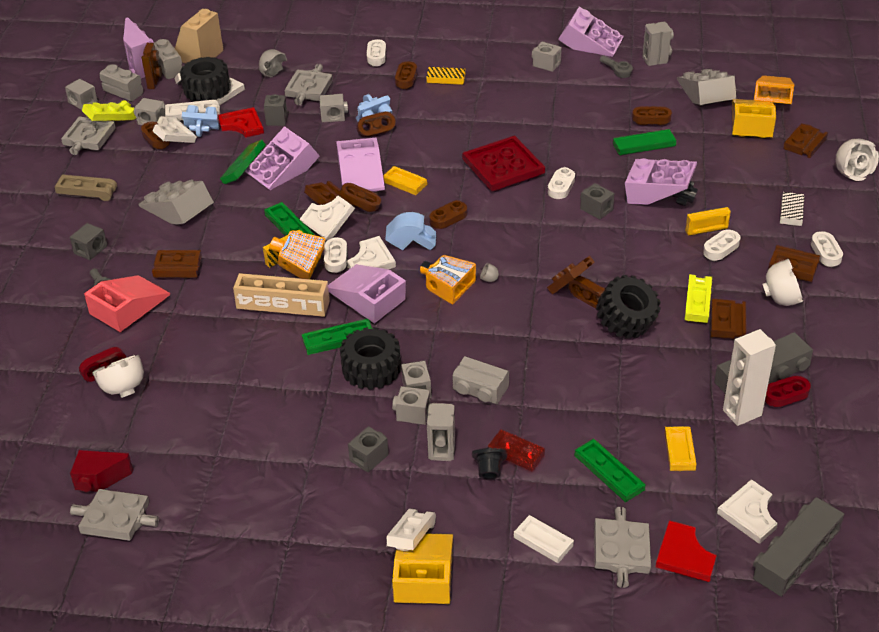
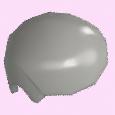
M275 49L265 51L259 60V70L262 75L269 78L277 75L279 71L283 70L282 62L287 61L286 55Z

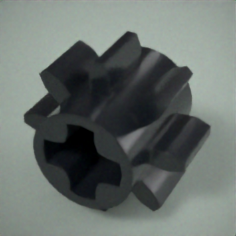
M690 181L687 189L673 194V197L677 198L676 203L686 206L687 202L693 203L698 191L697 188L693 187L695 182Z

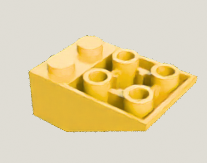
M732 99V135L758 136L761 138L773 137L776 107L772 102Z
M425 534L414 550L400 551L396 549L392 581L394 602L450 604L453 534Z

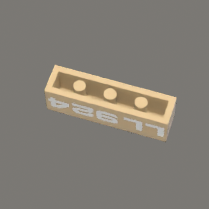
M239 273L233 288L237 309L325 317L330 302L328 281Z

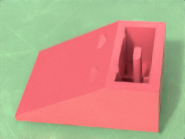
M137 275L101 281L84 293L90 315L121 332L170 296V293Z

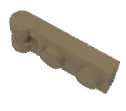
M62 175L55 185L57 194L99 197L103 201H109L112 197V192L117 188V183L112 179Z

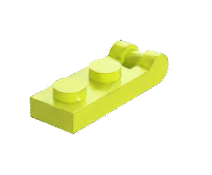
M126 100L121 101L119 104L113 102L108 104H83L82 112L92 121L136 119L134 107H131V104Z
M689 274L685 320L708 323L712 277L705 276V278H699L696 275Z

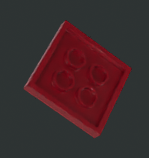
M515 135L462 153L463 161L491 191L499 190L545 173V166Z

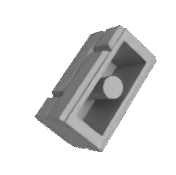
M666 22L645 25L642 58L648 66L668 63L669 55L672 54L670 40L673 39L674 34L672 28Z
M160 39L154 42L155 50L159 52L158 66H161L162 73L166 79L176 77L182 68L181 56L169 40Z
M112 64L99 73L100 79L103 81V91L129 101H134L143 94L140 75L132 73L130 70H124Z
M465 356L453 372V389L457 390L460 394H469L477 397L483 402L498 404L509 386V371Z
M444 403L429 404L427 419L428 459L454 460L455 405Z

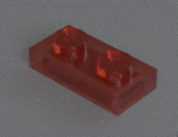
M500 429L488 445V447L505 449L507 451V458L505 460L532 472L545 455V448Z

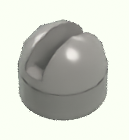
M486 263L482 269L480 279L486 282L496 281L499 276L498 269L494 265Z

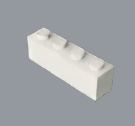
M761 329L739 337L734 341L723 411L737 426L762 416L776 344Z

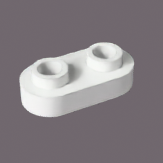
M372 40L367 46V62L375 67L381 66L386 59V43L383 40Z
M566 167L558 169L548 184V195L554 199L567 197L575 182V172Z
M733 230L721 231L705 242L704 256L712 261L723 259L739 247L740 235Z
M816 232L813 234L811 246L816 255H820V262L828 267L839 265L842 261L843 252L833 235L827 232Z
M331 238L325 243L324 264L329 272L338 273L347 266V243L342 238Z

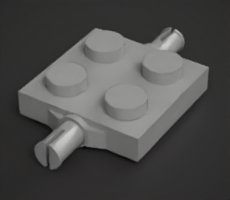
M316 64L313 70H297L285 88V96L296 98L294 100L296 105H301L304 99L320 101V95H325L333 81V75L322 73L323 66L321 64L319 66Z
M78 117L61 138L63 145L72 146L70 153L73 155H77L82 148L99 150L115 130V123L112 121H92L90 118Z
M99 489L89 505L72 504L70 509L71 515L84 516L79 524L81 534L131 541L135 531L140 526L157 527L159 523V516L145 514L149 505V498L145 495Z
M617 507L615 509V520L595 518L594 568L608 569L617 573V586L621 587L623 582V588L629 586L628 574L635 572L649 574L650 572L649 524L626 521V509L622 507L621 510V507Z

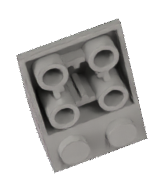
M704 69L701 70V73L685 72L683 76L677 77L678 82L690 100L695 104L702 105L736 99L735 76L728 75L727 72Z
M188 180L186 182H166L159 186L160 190L157 192H151L144 196L145 200L138 205L171 224H184L214 202L203 181Z

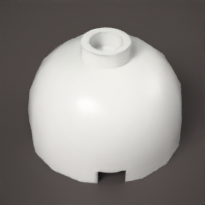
M851 139L843 143L838 149L835 159L840 173L855 181L866 179L864 178L865 176L872 174L876 169L879 159V153L875 151L874 143L864 139Z
M789 259L772 265L766 273L767 283L763 284L766 296H771L777 304L783 306L803 302L796 276L791 270L793 268Z
M139 355L121 359L111 363L107 368L103 366L93 371L97 384L104 392L111 395L120 394L121 397L133 394L135 392L133 388L141 383L144 374Z

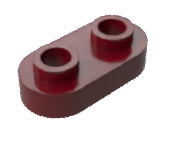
M111 347L85 359L79 366V372L84 380L92 382L95 381L93 371L103 366L107 368L111 363L127 357L121 348Z
M791 376L770 383L767 387L765 402L773 407H782L803 400L809 396L811 384L806 378L801 376Z

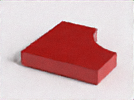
M254 107L218 115L222 131H237L243 134L245 138L264 134V128Z
M669 521L656 561V567L710 582L717 555L706 551L699 544L695 536L696 527Z

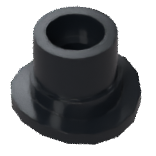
M492 447L473 450L472 458L477 461L479 477L484 479L500 477L501 464L507 458V451Z

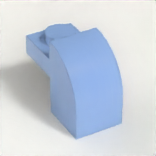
M406 212L396 216L386 226L385 240L401 250H404L413 240L431 250L436 245V231L424 224V215Z

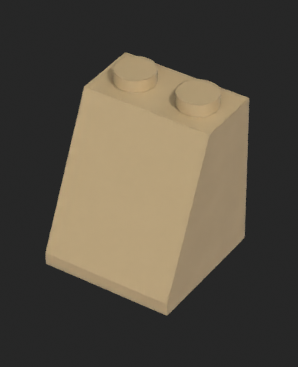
M202 9L181 26L175 50L181 56L183 63L200 57H217L223 51L217 12Z

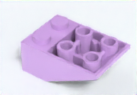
M578 7L558 40L573 50L613 57L624 36L617 30L607 26L602 20L591 15L587 10Z
M127 17L125 18L123 41L129 70L144 78L145 74L141 57L144 56L143 51L146 43L154 42L146 36L143 30L141 31L136 23H133Z
M284 126L245 172L263 186L272 190L306 172L320 156L308 142Z
M377 138L336 141L342 185L344 183H353L371 192L385 190Z
M635 159L625 181L627 203L648 205L687 189L697 162L687 160Z
M356 264L328 285V290L371 322L376 323L405 300L406 280L389 269Z

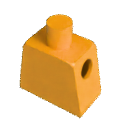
M762 76L756 81L754 101L792 104L794 83L791 78Z

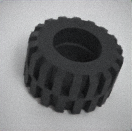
M200 57L187 62L181 68L180 76L184 95L191 101L221 99L231 89L228 67L221 59Z
M622 275L621 278L617 276L613 281H610L599 297L598 304L596 305V310L599 311L597 316L599 319H602L601 324L607 326L609 332H615L616 336L621 337L623 335L625 339H630L632 336L638 338L646 333L661 310V307H659L661 302L657 298L658 293L653 291V287L650 284L647 285L642 278L639 280L633 275L631 277ZM624 304L630 306L633 310L629 309Z
M375 327L373 329L363 328L361 331L356 330L354 334L347 335L346 339L342 341V346L340 347L342 373L346 381H350L351 385H358V388L361 389L364 387L368 388V390L374 387L379 389L383 388V385H389L392 383V380L397 379L398 373L401 371L399 341L395 338L394 334L388 333L385 329L379 330V328Z

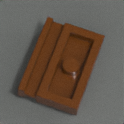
M146 43L143 51L144 56L141 57L147 89H155L159 77L162 76V68L158 66L159 52L155 50L154 43Z
M801 123L784 142L783 149L801 156L806 154L808 155L807 158H811L826 141L828 132L821 133L819 132L820 129Z
M327 181V184L320 182L305 185L304 193L319 205H325L332 202L337 196L340 197L339 192L341 189L332 182Z
M776 245L768 269L780 261L789 259L793 268L791 270L796 278L812 282L819 264L820 255Z
M157 250L154 269H152L153 277H197V271H199L202 259L201 250Z
M589 255L577 265L571 263L551 278L553 283L547 289L551 294H554L594 264V260Z
M712 299L711 337L734 339L735 336L742 337L746 335V301H742V304L735 303V300Z

